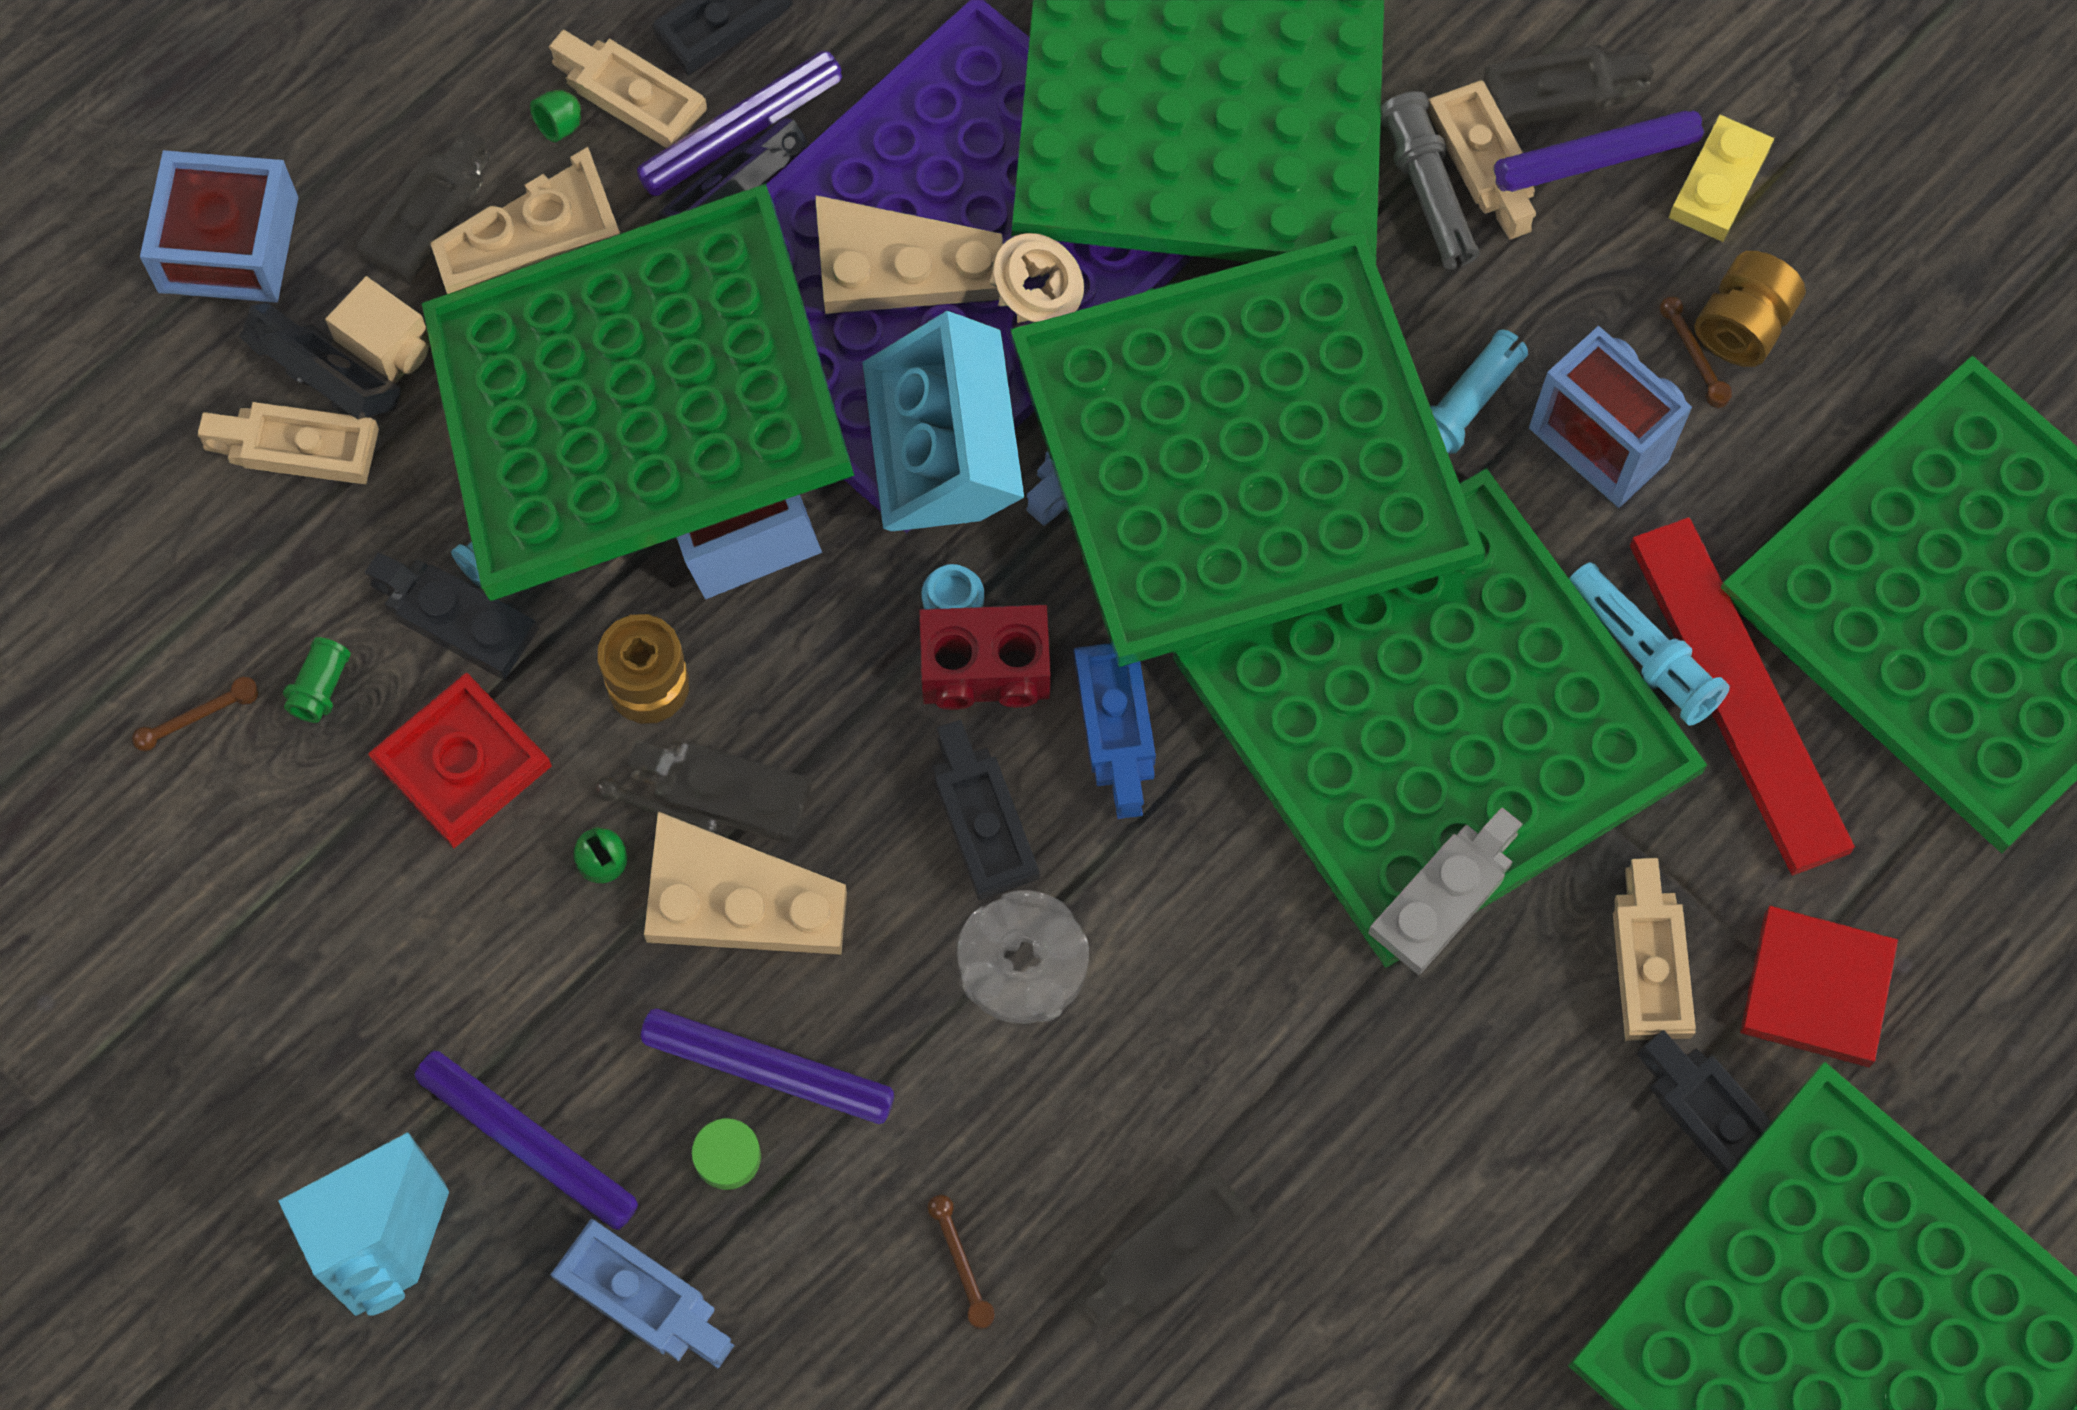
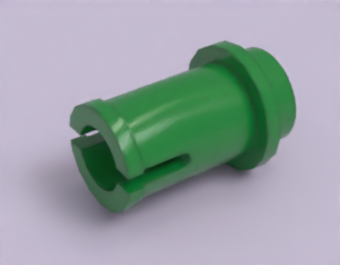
M315 637L310 645L311 649L295 683L287 685L283 691V695L287 699L284 705L285 710L291 715L311 723H318L322 715L331 713L333 709V703L330 701L331 695L345 663L349 661L351 656L350 651L346 647L323 637Z

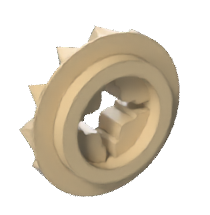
M1020 234L1006 241L991 260L994 265L989 284L997 287L1000 294L998 306H1008L1017 314V323L1028 320L1035 323L1075 312L1078 309L1084 293L1082 273L1071 253L1057 241L1040 234ZM1047 273L1050 275L1041 290L1035 288L1030 291L1029 289L1025 290L1023 287L1024 281L1028 276L1033 278L1038 275L1042 277Z

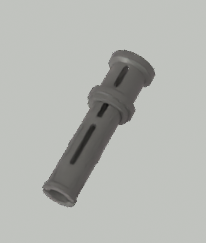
M1419 91L1406 92L1391 98L1381 106L1380 125L1388 128L1395 145L1396 152L1393 158L1396 167L1401 172L1409 174L1441 255L1443 267L1446 269H1456L1457 264L1454 258L1457 256L1461 267L1477 259L1480 251L1478 246L1475 245L1442 161L1446 156V144L1443 137L1435 135L1427 115V110L1430 106L1426 94Z

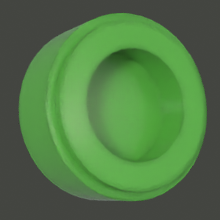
M719 1119L707 1124L698 1133L693 1143L692 1158L699 1176L708 1185L717 1189L731 1190L745 1185L755 1176L761 1162V1150L756 1135L746 1124L734 1119Z

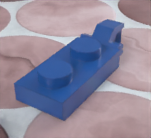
M1111 643L1074 648L1073 657L1091 772L1095 773L1097 787L1112 785L1117 819L1143 816L1142 805H1144L1141 781L1154 779L1153 765H1155L1156 753L1141 663L1139 661L1119 667Z

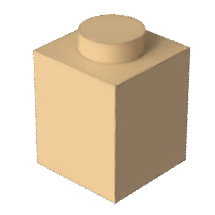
M367 276L325 319L334 341L393 383H396L405 373L414 372L425 360L428 348L430 347L429 336L422 315Z

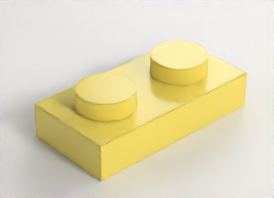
M1719 115L1672 207L1669 218L1724 242L1771 148L1774 138Z

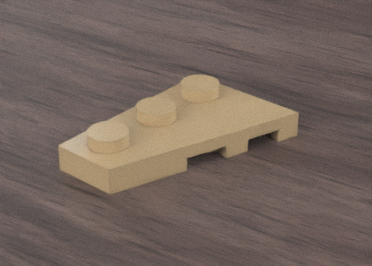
M588 147L571 156L572 165L552 178L548 179L542 174L525 185L527 193L503 208L489 206L430 242L447 294L620 234Z
M815 195L825 314L999 300L1000 294L997 287L989 284L994 265L991 260L1003 245L1002 234Z
M658 812L644 931L647 943L842 954L847 898L845 884Z

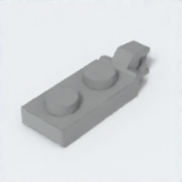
M1501 808L1482 828L1479 834L1468 825L1457 835L1453 834L1370 926L1368 934L1417 975H1420L1500 886L1505 877L1504 873L1512 864V861L1502 853L1517 837L1518 833L1516 832L1522 826V823L1504 808Z

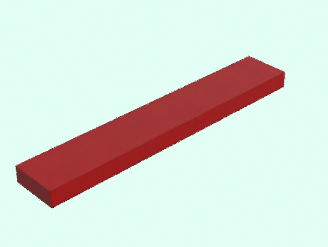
M1690 517L1633 537L1630 548L1674 638L1679 641H1685L1693 649L1691 657L1713 679L1722 677L1730 686L1727 696L1712 712V715L1791 875L1799 874L1849 855L1855 846L1730 596L1721 589L1723 582Z

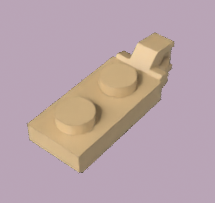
M563 29L549 46L554 59L552 61L553 65L568 75L566 83L576 90L577 94L665 148L685 137L707 110L706 99L703 95L611 39L606 43L597 40L593 46H590Z
M1480 80L1429 98L1430 107L1427 110V114L1438 134L1443 137L1446 149L1475 203H1479V207L1484 214L1495 211L1497 220L1509 239L1530 233L1532 231L1533 217H1536V212L1528 198L1534 197V187L1514 192H1503L1495 184L1496 176L1493 171L1495 163L1499 159L1522 154L1523 152L1484 81Z
M253 402L252 408H240L238 417L203 412L198 437H200L205 451L228 455L229 463L243 466L244 468L366 485L379 429L376 420H372V418L356 419L352 415Z
M1658 858L1632 859L1630 867L1625 869L1627 895H1616L1614 899L1615 911L1613 912L1625 1041L1651 1040L1662 1030H1665L1672 1039H1691L1695 1034L1696 1026L1683 904L1677 905L1675 893H1662Z

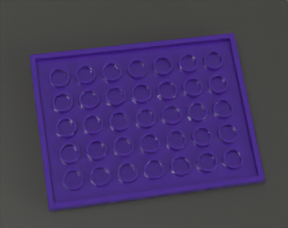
M970 0L766 184L775 207L855 475L844 480L879 511H881L863 361L942 313L950 311L1001 331L1014 429L1034 412L1011 341L1010 330L1034 322L1028 320L1017 323V314L1008 306H998L999 300L825 314L815 195L1002 234L1003 244L1015 237L1011 236L1029 36L984 0ZM1057 241L1071 253L1082 273L1084 293L1076 311L1140 294L1150 288L1158 289L1164 287L1195 257ZM1047 273L1042 277L1038 275L1033 278L1028 276L1024 281L1023 287L1025 290L1029 289L1030 291L1035 288L1041 290L1050 275ZM911 529L903 531L907 534Z

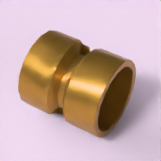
M1745 251L1737 255L1719 285L1720 294L1713 293L1698 316L1694 325L1696 335L1708 350L1728 363L1741 367H1756L1764 362L1782 332L1781 327L1788 324L1806 294L1805 284L1799 274L1781 259L1760 251Z
M637 614L615 621L604 632L598 645V664L614 708L626 719L640 724L658 723L672 717L683 706L689 693V675L681 644L675 630L663 619L648 614Z

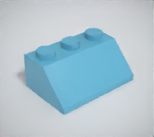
M946 311L862 362L883 529L901 531L978 522L1024 498L1001 331L999 329Z
M406 1133L278 1202L314 1276L355 1316L366 1311L367 1315L372 1316L389 1310L405 1298L403 1290L418 1283L449 1190L444 1180L411 1135Z

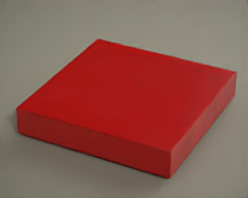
M467 672L368 753L372 762L453 849L552 767L549 758Z
M1769 906L1764 913L1740 1033L1870 1068L1876 1060L1898 939Z

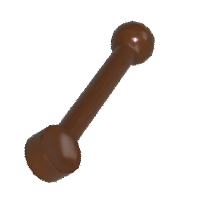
M1674 296L1666 297L1660 303V313L1665 319L1672 321L1708 387L1706 392L1707 402L1715 408L1726 406L1732 397L1731 387L1723 381H1718L1682 315L1684 308L1682 301Z
M240 677L233 682L231 691L154 728L139 727L132 735V743L138 750L150 751L156 746L158 739L235 702L243 705L251 704L258 697V687L253 679Z
M942 1194L935 1195L928 1202V1213L933 1219L939 1221L970 1303L968 1321L975 1329H986L994 1322V1308L987 1301H983L951 1217L954 1210L951 1198Z

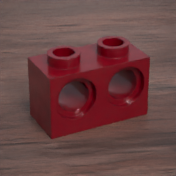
M1047 605L920 610L923 704H936L939 708L946 710H961L971 707L974 702L1000 701L1004 706L1021 708L1031 706L1038 700L1050 699ZM1019 651L1028 654L1033 660L1023 667H1011L1006 665L1001 659L1010 652ZM948 654H959L969 660L967 665L957 670H949L938 664V661Z

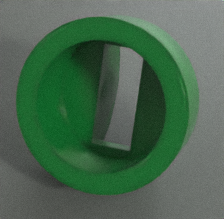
M549 91L530 102V111L535 124L540 132L553 143L572 134L580 124L581 106L577 98L567 91Z
M596 827L584 832L577 839L573 856L579 873L585 879L593 883H608L622 874L627 864V851L622 839L610 829ZM600 841V844L612 861L601 866L589 846L594 842Z

